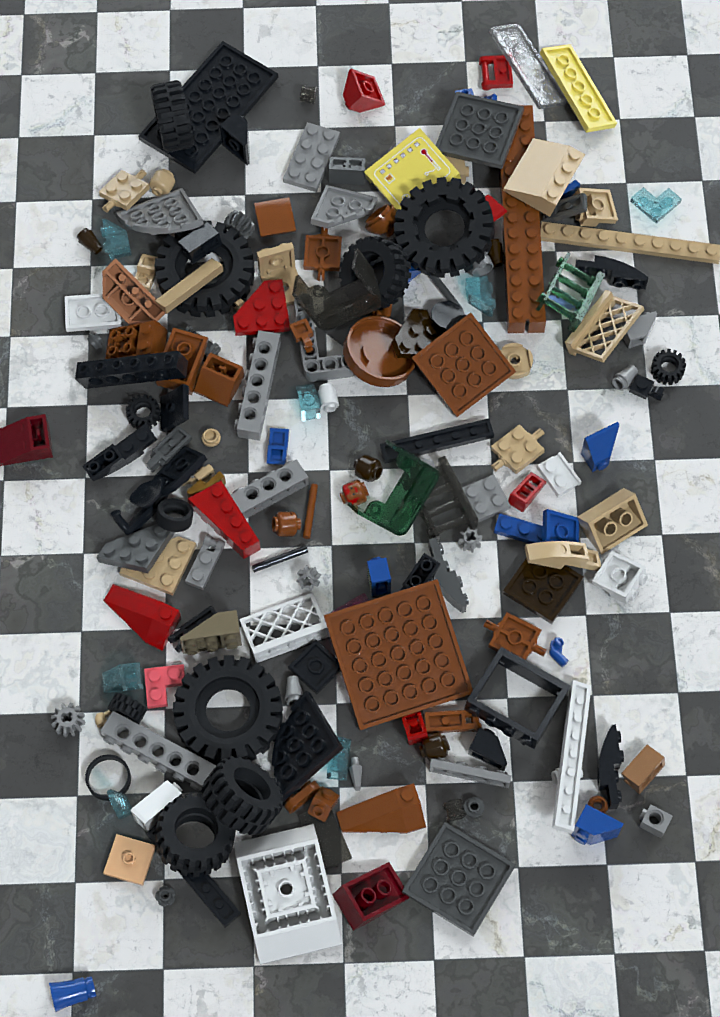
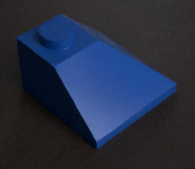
M618 422L584 438L581 455L592 472L603 470L608 466L620 425Z

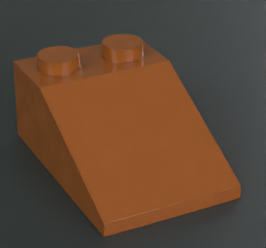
M173 328L164 352L179 351L188 360L186 378L156 381L157 386L174 390L180 385L185 384L189 386V395H192L201 370L208 337Z

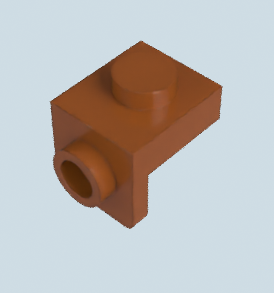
M322 786L313 797L308 814L326 822L330 811L338 802L340 795Z

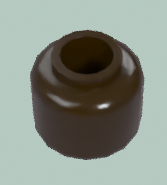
M363 455L356 459L353 465L355 475L367 482L378 480L383 472L381 462L369 455Z
M437 732L429 735L428 738L422 739V746H419L422 757H427L431 762V759L445 758L448 755L450 746L446 736H442Z

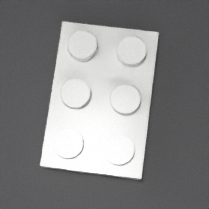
M103 293L65 296V324L67 332L122 327L121 316L103 299Z

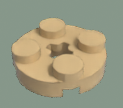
M519 343L504 345L500 351L510 363L512 358L519 361L517 364L510 363L516 373L510 376L509 379H520L528 376L533 365L531 351Z

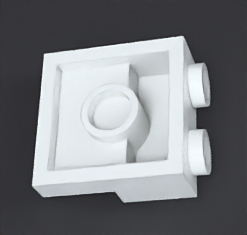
M611 551L592 579V585L609 592L610 597L627 604L629 600H635L639 585L643 586L648 578L646 567Z

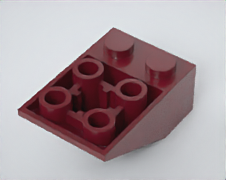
M46 414L26 417L0 428V466L53 457L50 429Z

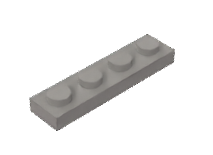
M440 757L438 759H431L429 772L508 789L512 776L507 775L508 773L502 770L493 772L483 766H476L474 768L464 762H456L455 764Z

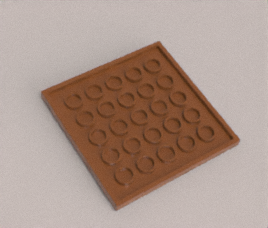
M438 579L323 615L359 730L470 695L473 692Z

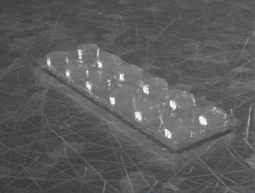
M520 24L491 27L490 35L537 108L544 109L566 105L568 102Z

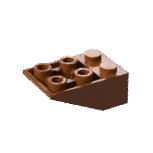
M156 320L110 329L105 359L163 353L168 330Z

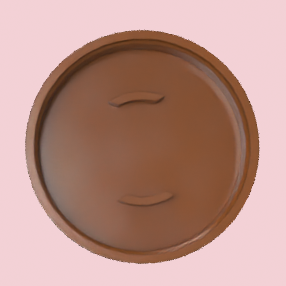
M369 316L360 319L351 327L343 344V355L349 369L359 379L378 387H392L401 384L409 377L416 364L411 358H397L391 343L402 324L383 316Z

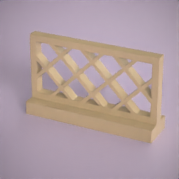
M605 290L565 341L569 354L576 356L578 353L604 363L644 311V307L615 297L611 291ZM615 304H619L622 306L621 308L612 310ZM636 310L633 314L626 316V311ZM624 313L623 317L613 318V315ZM611 316V321L601 323L604 318ZM626 321L623 327L616 329V324ZM613 325L614 330L603 332V328ZM601 330V334L591 337L594 331ZM616 335L613 340L606 342V337ZM603 339L604 343L593 346V341ZM584 344H591V347L582 349ZM605 348L602 355L595 353L596 350Z

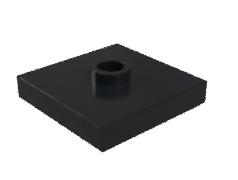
M182 384L160 397V431L166 433L189 420L188 385Z
M316 639L288 666V669L298 676L316 695L341 671L337 658Z

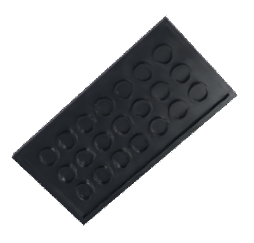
M222 41L182 86L190 117L194 145L188 149L169 153L165 152L156 116L139 134V140L195 174L221 145L220 124L234 112L239 116L245 117L278 79V73Z

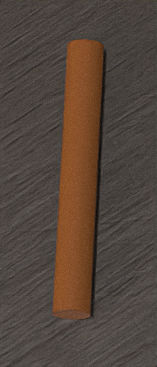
M317 484L310 485L303 532L304 539H310L318 489Z

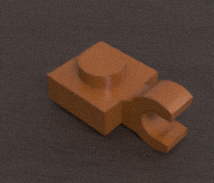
M307 318L289 324L296 343L302 341L306 353L314 351L313 343L310 339L314 335Z

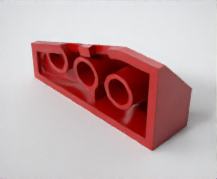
M114 584L103 600L146 644L161 651L164 650L168 643V638L173 634L181 620L178 609Z

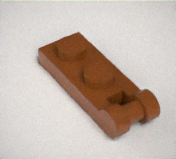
M466 710L425 712L427 734L437 732H478L479 728L482 729V724L479 722L478 717L471 716L472 714ZM466 718H471V723H466Z

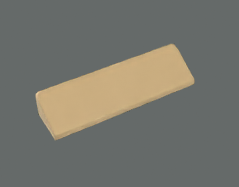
M211 258L156 299L155 303L166 314L221 274L223 272V265Z

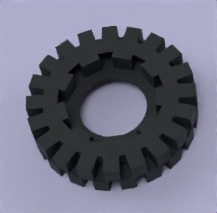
M446 177L437 178L436 184H432L430 179L422 183V189H419L417 186L410 191L411 197L407 198L405 196L401 201L402 209H397L395 215L396 223H394L397 243L403 248V252L407 253L409 257L408 262L411 263L414 269L420 268L421 273L430 276L432 272L438 278H445V273H450V276L454 277L460 275L459 270L464 269L465 272L474 268L473 263L477 262L479 264L485 258L484 252L489 253L492 246L491 239H494L495 234L492 210L489 202L485 199V195L480 190L475 191V187L471 183L466 181L463 185L461 179L453 177L451 182H447ZM441 210H451L458 213L465 225L462 237L456 243L449 246L435 245L429 241L425 234L427 220L431 215Z
M203 221L204 224L208 222L212 226L211 221ZM217 222L216 226L213 227L219 232L222 245L212 251L219 255L225 264L222 277L213 284L203 286L179 304L177 311L186 314L190 310L191 316L200 317L201 312H206V318L216 317V310H219L222 315L230 312L229 306L231 304L235 307L237 300L242 299V296L247 298L251 291L250 286H253L255 279L251 247H248V241L244 236L239 237V231L233 227L227 231L226 224ZM191 230L174 233L175 237L168 235L163 240L164 246H159L157 251L158 258H155V273L162 295L187 277L185 266L188 258L183 254L182 251L184 249L181 248L178 241L193 232Z
M224 655V660H218L217 656L207 659L208 664L203 666L202 663H199L193 667L194 672L191 675L187 673L181 680L183 685L176 690L173 714L180 739L185 743L186 748L190 752L196 753L207 761H213L214 765H217L222 759L232 756L253 761L257 759V754L260 752L264 754L270 748L271 741L275 742L278 729L282 724L283 707L279 688L276 686L271 674L265 673L264 667L257 662L254 665L251 664L248 658L240 657V660H235L234 655ZM222 690L238 691L249 702L250 714L248 720L243 726L233 731H222L215 728L209 722L206 715L209 700L213 695Z

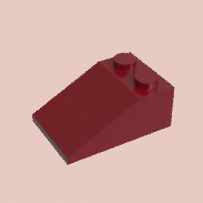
M390 862L343 884L332 894L353 931L409 899L408 896L402 893L404 885Z

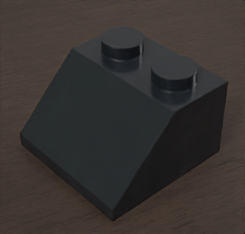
M234 112L220 124L222 146L248 165L250 164L248 122L243 116H239Z

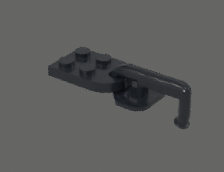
M184 445L154 476L153 480L141 484L130 495V502L142 509L128 523L121 516L120 510L112 511L110 516L113 517L116 524L126 535L137 532L157 512L158 504L167 499L169 494L179 489L190 479L196 470L203 466V463L207 460L206 456Z

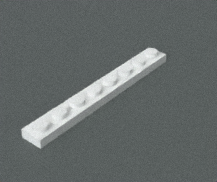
M575 680L570 683L571 687L568 695L552 822L553 829L570 834L575 828L591 685Z

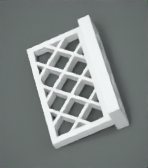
M313 593L239 619L257 663L311 644L315 639L319 641L330 637ZM312 601L313 605L310 610L301 607L304 602ZM292 608L295 611L292 617L283 614L284 610ZM299 611L308 614L304 621L295 619ZM272 614L277 617L272 624L264 621L266 616ZM311 616L319 618L320 623L312 625L308 621ZM280 618L289 621L286 628L277 625ZM254 621L258 625L255 630L247 628L246 623ZM292 623L302 625L300 630L296 632L289 629ZM262 625L271 627L267 635L258 632ZM274 629L283 632L279 638L271 637ZM256 636L265 639L262 644L254 646L253 641Z

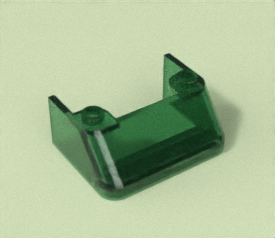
M386 439L385 443L399 452L396 457V464L404 473L386 503L374 500L368 504L365 510L349 502L348 506L356 514L395 535L402 536L409 531L436 486L440 474L436 468Z

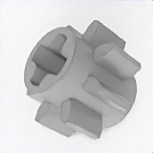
M468 527L465 533L460 532L462 539H459L458 544L463 545V551L471 550L473 553L476 547L481 548L479 541H482V535L478 536V529L470 530Z
M306 565L303 570L300 569L297 574L300 577L296 582L300 583L301 589L309 588L312 591L314 586L318 587L320 584L318 579L321 574L318 573L316 567L309 568Z

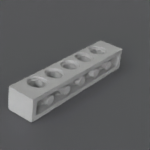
M258 331L257 337L253 339V348L255 349L254 353H250L249 364H251L250 370L247 369L245 380H247V385L242 388V397L244 398L243 402L239 403L238 413H240L239 419L235 420L234 430H237L239 438L260 441L281 345V335L279 333ZM268 351V353L262 354L261 352ZM264 367L265 369L258 370L257 368ZM256 383L261 384L260 386H254ZM257 400L256 403H251L250 401ZM249 416H253V417H254V418L251 419V420L246 419V418L249 417Z
M112 711L100 731L106 743L110 745L115 743L121 746L120 749L129 755L131 753L136 754L140 761L146 764L151 762L156 765L155 768L157 770L173 774L172 777L179 782L186 781L190 783V787L199 792L202 790V785L206 778L216 767L213 763ZM127 731L129 735L126 738H120V733ZM139 741H146L145 746H136ZM156 750L164 751L159 757L153 755ZM174 759L181 760L178 766L171 765ZM197 768L199 771L196 775H189V770Z

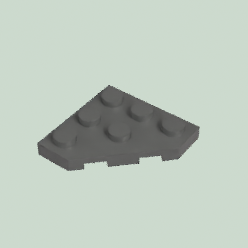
M158 524L106 543L97 555V560L99 563L149 573L175 532L164 530Z

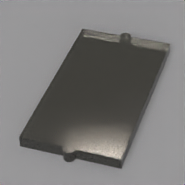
M332 810L326 822L309 815L308 811L298 815L302 827L314 824L325 869L333 866L338 867L340 863L352 859Z

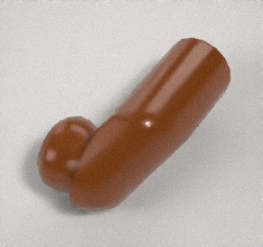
M393 304L382 310H374L372 316L389 318Z

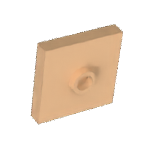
M116 834L103 874L143 886L156 845Z

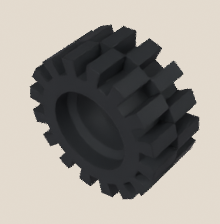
M667 349V352L661 350V353L658 352L656 357L654 356L651 374H653L654 379L658 378V383L664 381L663 385H666L667 382H669V385H673V382L676 384L682 379L686 363L685 358H681V353L677 355L676 350L672 353L671 349ZM665 362L672 363L675 366V370L667 372L662 369L661 365Z
M140 394L137 395L138 399L132 397V402L128 401V406H126L129 424L131 423L133 428L136 426V429L146 423L150 429H153L152 425L156 426L157 421H160V407L157 400H153L152 396L148 398L147 394H144V397H141ZM143 407L149 408L151 412L147 417L141 418L136 415L138 409Z
M115 693L108 705L110 712L114 711L137 724H140L147 711L143 704L121 693Z

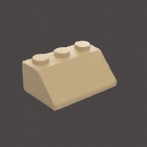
M625 488L577 517L584 534L601 555L648 526L636 494Z

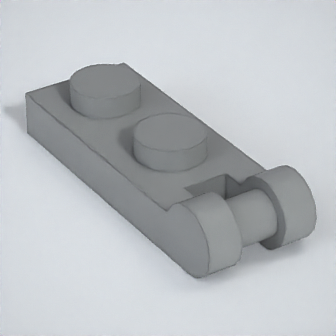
M206 535L203 545L185 580L186 584L204 590L223 551L225 541L220 539L217 541L212 536ZM210 546L215 548L214 552L208 550Z

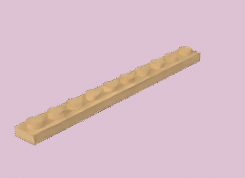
M542 222L541 241L719 264L720 245L550 222Z

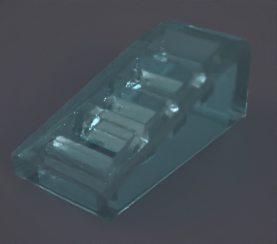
M112 789L107 791L118 819L132 814L130 811L132 807L126 795Z

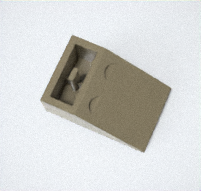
M237 610L218 612L180 637L183 654L195 655L200 651L215 652L221 648L236 649L238 646H242Z

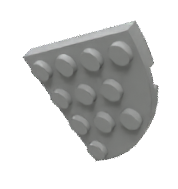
M183 188L132 206L128 211L124 209L116 212L118 220L127 228L151 235L177 233L187 230L193 231L204 225L203 219Z

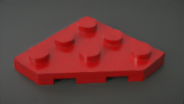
M283 280L264 281L233 316L235 336L258 334V331L273 333L290 331Z

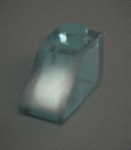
M315 385L296 386L302 421L321 418Z

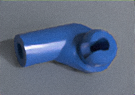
M556 637L550 643L549 654L561 667H564L569 661L562 654L564 641L562 638Z

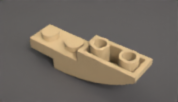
M546 541L525 545L528 563L562 569L564 565L598 571L601 568L598 551L587 549L585 543Z

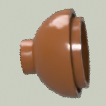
M385 204L377 209L365 221V229L375 235L384 234L387 238L395 233L394 223H396L395 207Z

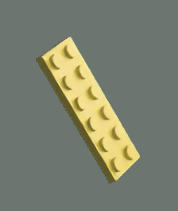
M571 44L542 48L540 55L585 132L615 128L617 125L615 118Z

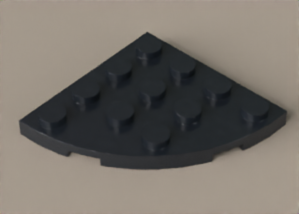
M305 691L291 707L290 710L292 712L286 722H282L274 743L272 753L274 779L276 785L281 789L283 801L289 798L344 749L313 696L308 691Z

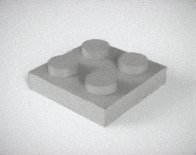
M494 474L460 488L459 492L475 523H479L511 508Z

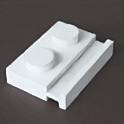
M561 452L537 465L538 471L557 497L574 489L575 486L581 485L582 481Z

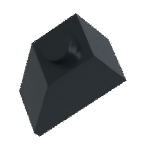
M479 728L469 747L468 755L505 771L507 761L498 736L489 729L485 728L483 730Z

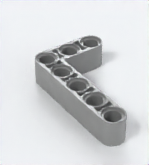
M305 294L296 296L294 299L296 322L307 318L314 335L310 338L314 351L309 352L313 353V355H306L307 353L302 341L299 342L305 379L310 382L353 377L355 374L349 367L345 366L347 364L344 355L319 358L311 300ZM315 369L316 371L310 372L308 370Z

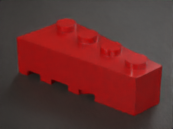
M222 481L188 498L193 511L205 523H208L219 536L224 538L243 559L261 550L259 539Z

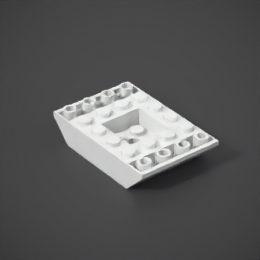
M314 824L233 843L260 965L342 945ZM285 884H289L293 888L292 892L288 895H284L280 891L281 887Z

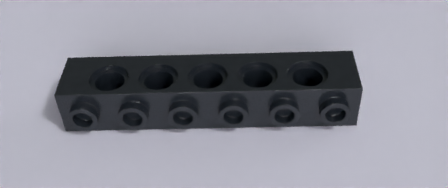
M179 351L77 362L75 380L85 389L181 379L186 378L188 360Z

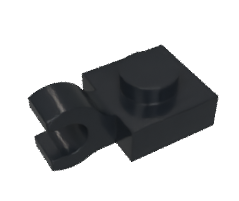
M637 374L629 392L643 399H647L649 395L660 401L665 389L654 386L655 381Z

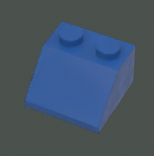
M586 804L571 836L575 837L574 840L582 845H593L617 838L624 823Z

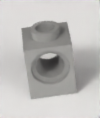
M650 804L648 810L643 809L639 820L642 821L639 827L662 838L673 816ZM649 817H656L659 820V824H652L649 821Z

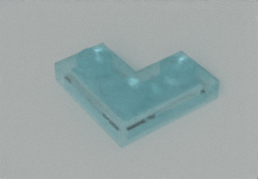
M643 187L631 197L630 202L657 224L681 203L682 198L670 188L656 198Z

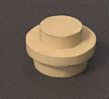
M212 428L207 429L202 434V442L208 447L218 445L221 440L220 433Z

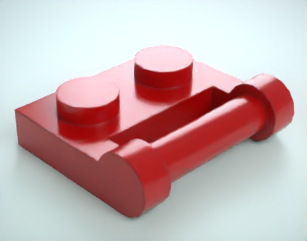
M510 55L482 56L479 58L483 79L481 85L484 91L491 90L492 88H513ZM489 64H493L494 80L489 79Z

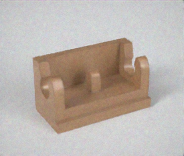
M647 744L621 773L625 778L624 782L640 794L665 766V757Z

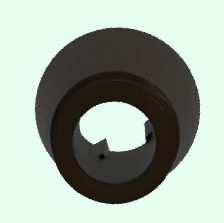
M84 228L77 235L78 242L95 255L102 251L103 247L92 230Z
M491 239L492 246L488 255L494 267L502 266L504 264L502 243L499 239Z

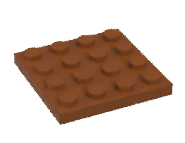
M469 313L411 358L456 418L516 373L515 369L472 313Z

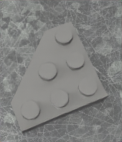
M326 185L311 217V224L331 228L371 215L377 204V197Z

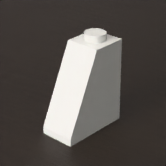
M168 780L165 781L130 810L134 820L148 832L157 825L161 811L165 810V806L169 802L173 804L174 799L179 796L183 799L181 793L183 790L175 782L171 784Z

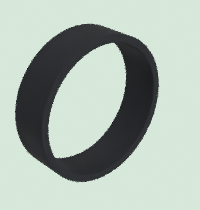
M107 754L95 758L89 764L85 774V781L93 796L103 801H113L122 797L129 789L131 773L123 759L116 755ZM115 760L123 764L127 769L128 777L125 786L113 795L104 796L97 794L89 785V776L92 769L102 761Z

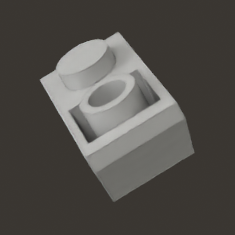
M656 311L641 314L624 335L623 339L628 349L646 343L656 321ZM626 321L621 323V327L626 324Z

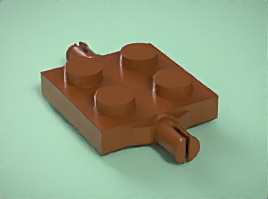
M321 227V234L306 235L303 267L304 270L318 271V281H320V278L321 281L325 280V271H340L342 236H331L328 234V228L324 230V227Z
M506 612L504 618L498 624L488 619L484 623L483 627L493 631V638L489 643V648L498 652L503 647L524 660H527L532 652L544 657L547 649L537 645V639L542 629Z

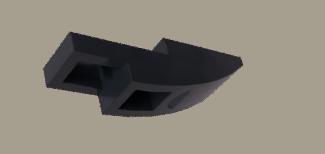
M595 255L594 261L576 259L574 275L610 279V285L618 288L646 289L648 276L624 262Z
M145 423L117 445L111 444L84 464L83 468L92 481L101 479L144 454L143 450L158 439Z
M424 553L403 582V587L400 591L432 581L441 563Z
M616 724L610 727L606 735L597 767L598 791L606 790L609 810L617 809L619 803L622 802L621 791L617 790L616 783H619V774L614 769H619L622 762H624L623 750L619 749L621 733L617 731Z

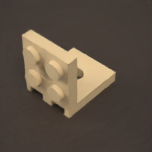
M292 242L282 243L273 248H264L257 252L261 282L282 279L283 286L288 287V290L285 291L287 306L293 305L295 297L305 293L295 267V254Z

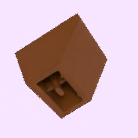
M209 353L201 367L194 393L228 407L245 377L243 367L213 353Z

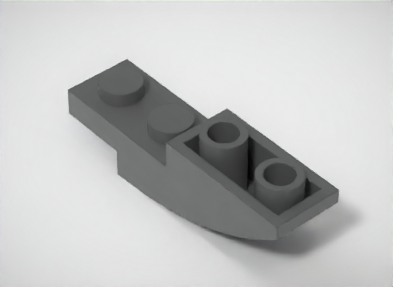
M436 537L429 539L428 548L431 557L441 563L432 580L438 579L444 598L453 607L464 613L469 601L466 593L463 594L461 587H463L462 579L460 576H457L455 570L450 571L447 560H443L444 550L442 544H438Z

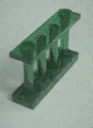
M567 252L564 258L560 257L555 266L558 268L545 293L542 292L538 297L537 302L539 304L536 310L540 311L542 306L546 304L569 318L568 320L571 323L568 329L575 332L581 324L605 274L598 271L595 277L587 275L567 262L571 253ZM565 269L585 281L589 287L584 288L561 274L562 270ZM558 280L581 294L583 299H576L556 287L555 283ZM552 292L572 304L577 311L572 312L550 299V293Z

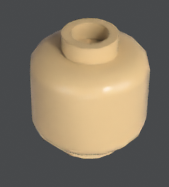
M167 169L155 171L149 182L152 193L156 196L170 193L175 184V178L173 173Z

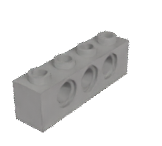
M296 459L286 462L277 470L269 471L261 479L251 481L248 486L236 489L231 494V497L245 519L306 487L309 485V480L304 469ZM284 477L289 478L288 481H282L281 479ZM271 486L273 489L265 490V487ZM251 495L257 496L255 499H248Z

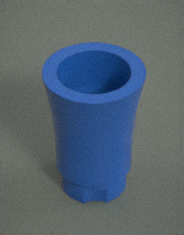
M92 976L49 983L55 1012L87 1001L88 998L96 997Z

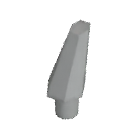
M352 757L349 771L355 791H360L362 766L359 765L358 757Z

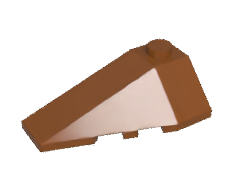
M414 783L393 789L336 812L342 833L399 832L400 834H407L426 828L421 803Z

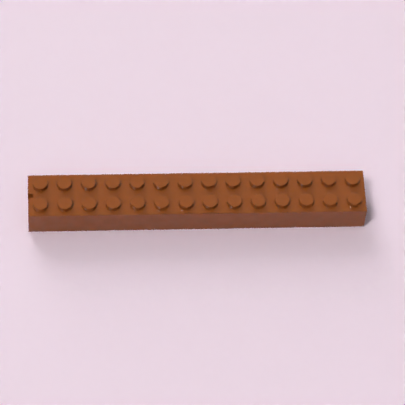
M519 105L524 106V112L503 169L499 168L501 205L507 210V213L501 216L508 333H524L526 321H529L528 333H544L546 312L539 211L503 191L532 139L535 138L533 105Z

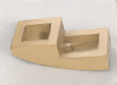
M142 254L137 265L135 278L150 292L156 276L155 258L158 257Z

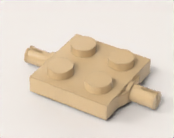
M141 169L136 175H131L121 170L99 191L100 197L108 201L102 209L108 213L110 209L116 206L128 211L150 189L149 184L141 180L147 175L145 170Z
M519 424L491 446V450L499 459L491 465V468L496 472L502 466H506L515 474L519 473L545 453V449L537 442V439L544 435V431L539 428L533 434H530Z

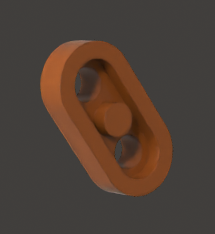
M307 781L302 785L300 792L296 795L293 793L285 800V809L290 814L295 812L316 795L321 788L316 781Z

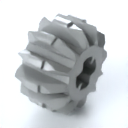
M71 702L68 707L62 703V709L55 708L56 715H51V719L54 721L51 725L53 728H56L57 734L63 732L64 737H67L69 733L75 736L74 731L81 732L82 728L80 726L86 723L83 720L85 714L80 712L81 708L79 706L74 707Z

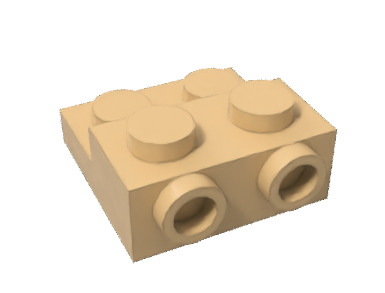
M578 188L573 196L580 193L587 195V212L575 215V219L580 222V226L596 227L599 223L615 224L618 221L610 190Z

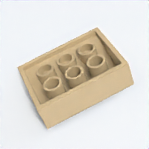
M533 138L503 191L550 217L585 154L569 145Z

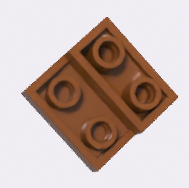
M289 197L254 203L260 237L296 232Z

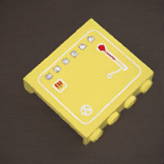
M420 128L364 171L369 183L374 184L387 201L395 207L396 211L397 209H402L400 203L405 196L410 198V191L416 186L422 189V183L431 179L432 184H436L437 178L446 177L447 182H451L452 177L461 179L458 170Z

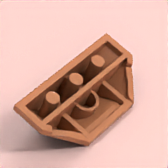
M116 258L102 271L103 299L129 325L152 320L158 322L166 314L155 303L156 298Z

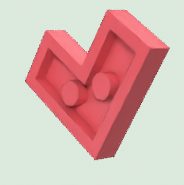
M184 664L144 669L148 709L168 707L166 688L183 685L181 680L185 677Z

